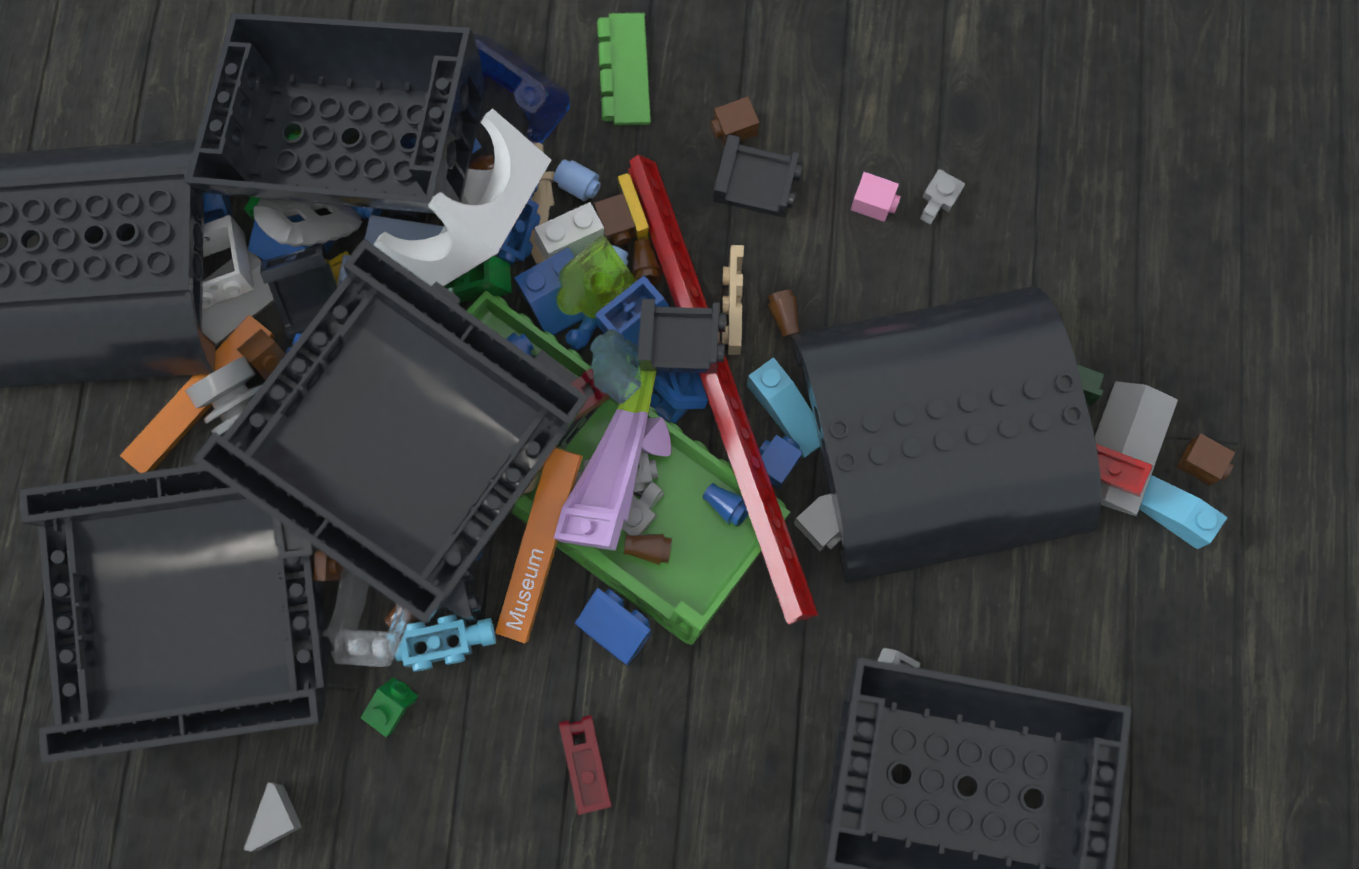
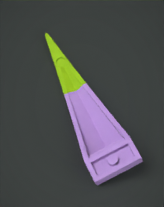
M638 363L605 434L562 507L554 534V539L559 542L616 551L623 522L628 521L656 371H640Z

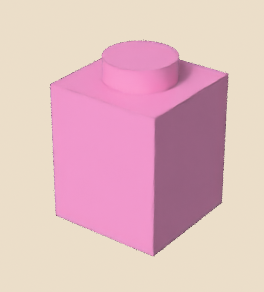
M864 172L851 210L885 222L888 212L895 214L901 196L895 195L899 184Z

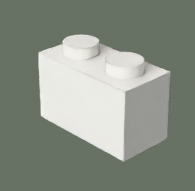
M590 202L534 227L535 244L544 260L568 247L573 255L576 256L602 244L604 241V226Z

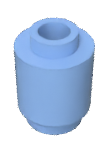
M563 160L556 169L553 178L558 183L559 188L582 201H586L588 198L593 199L601 186L597 173L574 160L570 162Z

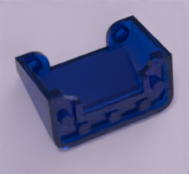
M473 33L479 51L483 80L489 75L515 93L517 105L525 111V119L530 122V127L527 131L528 138L535 143H543L570 108L568 92L495 40Z

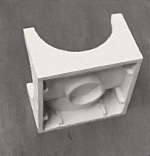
M494 109L487 112L480 122L489 132L493 142L495 153L494 169L468 170L461 203L446 197L441 192L433 197L428 207L444 223L440 234L423 240H403L383 232L373 244L430 286L435 281L444 286L498 253L551 162L548 156Z

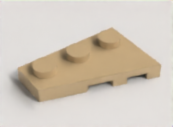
M731 245L729 267H723V285H729L728 296H723L722 313L728 315V326H726V332H722V343L728 345V355H740L741 298L743 287L741 269L744 245Z

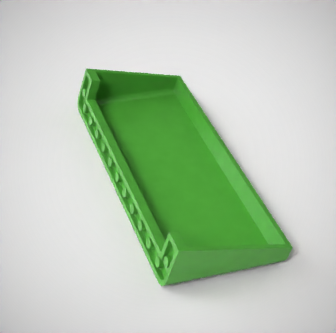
M485 290L467 310V312L504 338H507L513 332L518 336L524 334L534 347L530 351L532 355L537 356L543 350L578 378L585 371L592 368L583 361L576 351L572 349L567 350L558 343L551 333L543 332L534 326L531 319L525 314H518L509 308L507 302L500 296H493ZM599 368L597 369L602 374L601 380L605 385L609 384L615 393L610 399L602 403L565 449L566 451L583 456L578 472L585 470L584 460H590V457L593 456L627 389L624 386L615 385ZM650 406L647 418L659 417L656 410ZM665 421L671 441L670 456L648 454L649 460L655 459L658 478L652 479V482L663 490L664 496L651 509L657 518L642 535L664 533V537L672 538L669 563H660L659 566L632 555L623 554L625 539L628 534L622 529L616 551L559 541L556 547L677 638L693 645L758 558L761 548L749 515L738 527L734 524L728 525L713 507L702 498L704 492L712 483L742 496L739 484H737V477L733 473V466L723 459L714 457L701 442L692 441L683 434L681 428L675 423ZM538 485L532 492L524 493L511 510V513L525 524L528 522ZM636 496L635 498L640 500L642 496ZM777 498L780 510L785 521L790 511L787 510L785 504Z

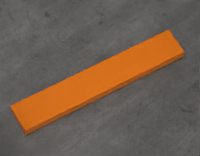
M248 315L215 351V371L242 357L237 349L260 329L271 339L275 336L251 315ZM210 374L193 375L120 455L139 473L153 471L212 406L210 404L196 409L185 392L190 386Z

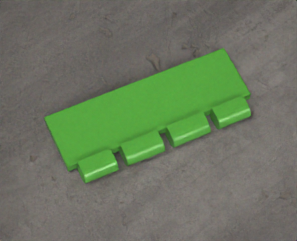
M609 13V17H602L597 20L598 40L601 42L599 43V65L603 69L600 71L601 95L610 96L601 99L602 120L614 121V125H650L644 13Z

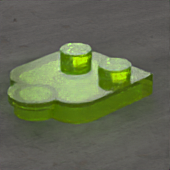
M601 235L561 269L559 281L562 287L557 293L556 304L565 314L575 315L582 312L590 318H596L595 314L637 280L607 238Z

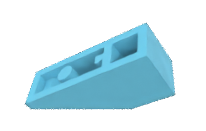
M773 357L748 376L747 387L784 434L799 444V450L803 452L802 457L805 458L820 447L814 415L793 381Z
M1152 475L1139 508L1196 549L1210 544L1228 518L1200 498Z

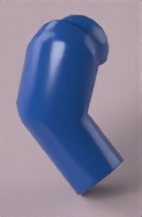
M586 313L578 330L571 329L567 333L566 343L571 345L572 349L582 350L587 345L597 328L596 316Z

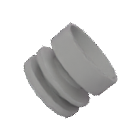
M245 356L223 366L185 390L196 409L210 404L214 407L215 410L204 419L206 424L218 417L223 421L222 424L211 430L212 433L225 434L262 386L259 385L251 389L247 388L246 383L256 373Z

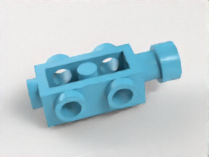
M450 615L438 618V625L425 627L424 622L408 624L405 626L406 632L398 633L399 641L394 642V652L397 661L403 660V665L408 668L412 667L413 672L433 668L432 662L445 660L446 665L465 661V655L472 654V645L482 644V646L496 644L493 622L491 618L478 620L475 625L467 626L465 620H458L457 615ZM454 635L458 636V645L450 647L448 644L449 638ZM425 642L427 645L426 652L418 654L416 651L417 645Z

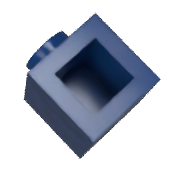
M776 435L772 442L766 439L759 451L771 484L780 490L800 461L803 452L799 450V444L791 438L784 436L782 439Z

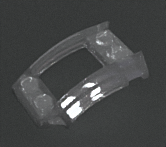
M346 567L343 568L339 580L338 596L333 617L328 629L323 630V637H329L335 651L330 652L336 664L390 666L407 630L411 613L397 604L389 631L357 630L364 610L369 584Z

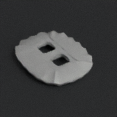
M260 199L258 205L253 207L254 218L258 226L278 243L289 244L293 247L301 245L310 247L317 243L324 244L329 240L336 241L341 237L351 235L362 224L361 216L351 206ZM327 208L332 214L320 216L313 210ZM300 214L305 220L294 223L287 217Z

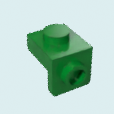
M391 678L377 689L361 719L383 736L388 737L396 728L406 709L416 701L418 695L410 690L407 684L398 681L396 678Z

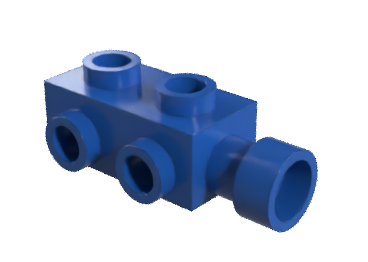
M539 182L536 188L534 189L533 193L537 192ZM533 193L498 253L495 254L497 258L510 263V265H513L514 262L524 261L530 255L533 248L532 242L529 240L532 230L540 222V215L537 213L539 204L532 200Z

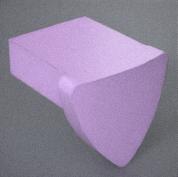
M662 417L647 418L641 450L651 455L670 456L671 441L664 419Z

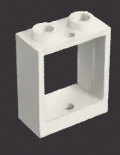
M230 215L204 224V237L208 238H204L203 257L231 247L235 271L203 282L202 309L254 290L243 230Z

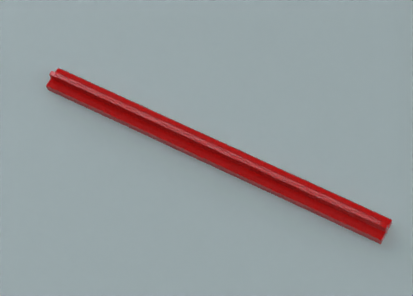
M637 155L629 160L631 167L628 169V173L648 223L651 239H653L652 242H654L653 245L655 246L658 259H660L659 262H661L660 265L666 276L665 279H667L666 282L672 293L671 296H673L672 299L675 306L708 308L655 161ZM725 356L724 363L718 362V373H700V379H702L703 386L705 387L704 390H706L705 393L710 401L709 404H711L713 415H715V422L719 426V433H721L723 444H725L724 447L726 448L727 455H729V462L733 466V473L737 477V484H739L740 491L742 492L741 495L743 496L742 499L746 503V510H748L749 518H751L752 525L754 526L753 529H755L756 537H758V544H760L761 552H763L764 559L766 560V567H768L769 575H771L772 582L774 583L773 586L778 595L777 598H779L780 606H782L783 614H785L784 618L788 624H793L800 620H808L817 616L818 613Z

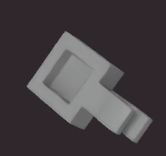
M939 169L922 197L929 201V203L925 207L920 219L931 225L940 208L949 212L963 190L965 183Z
M652 482L646 488L640 500L632 495L628 521H624L622 525V530L628 535H642L657 518L651 509L661 500L664 493L655 483Z

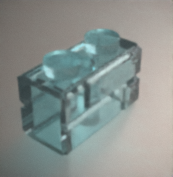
M609 329L604 335L596 337L590 347L593 354L591 369L593 370L594 386L604 393L608 392L609 397L619 404L624 403L641 387L638 346L628 339L624 340V336L615 329Z

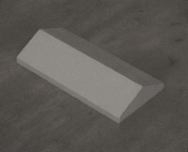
M248 247L247 252L254 290L202 309V333L215 343V347L226 340L248 315L254 318L275 302L268 283L264 284L261 277V260L257 255L248 251ZM233 258L203 280V282L235 271Z
M1115 381L1095 435V442L1101 446L1152 464L1153 467L1140 497L1101 483L1102 506L1137 516L1178 399L1148 385Z

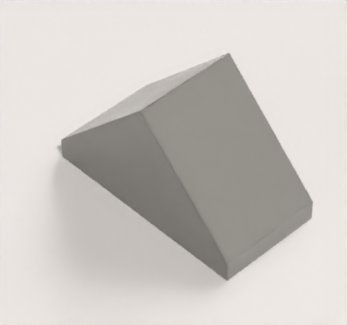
M268 782L244 850H260L302 828L283 784Z

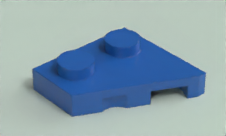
M635 354L632 362L635 368L638 365V354ZM656 371L653 387L674 409H705L708 399L699 373Z

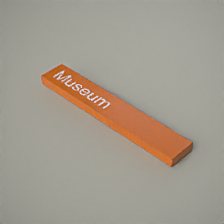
M556 447L544 464L495 631L496 634L522 643L529 641L558 540L554 539V534L562 507L574 488L582 455Z

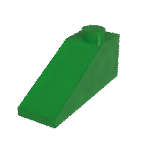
M492 256L444 285V287L459 297L461 302L476 301L485 290L493 296L512 293L510 263Z

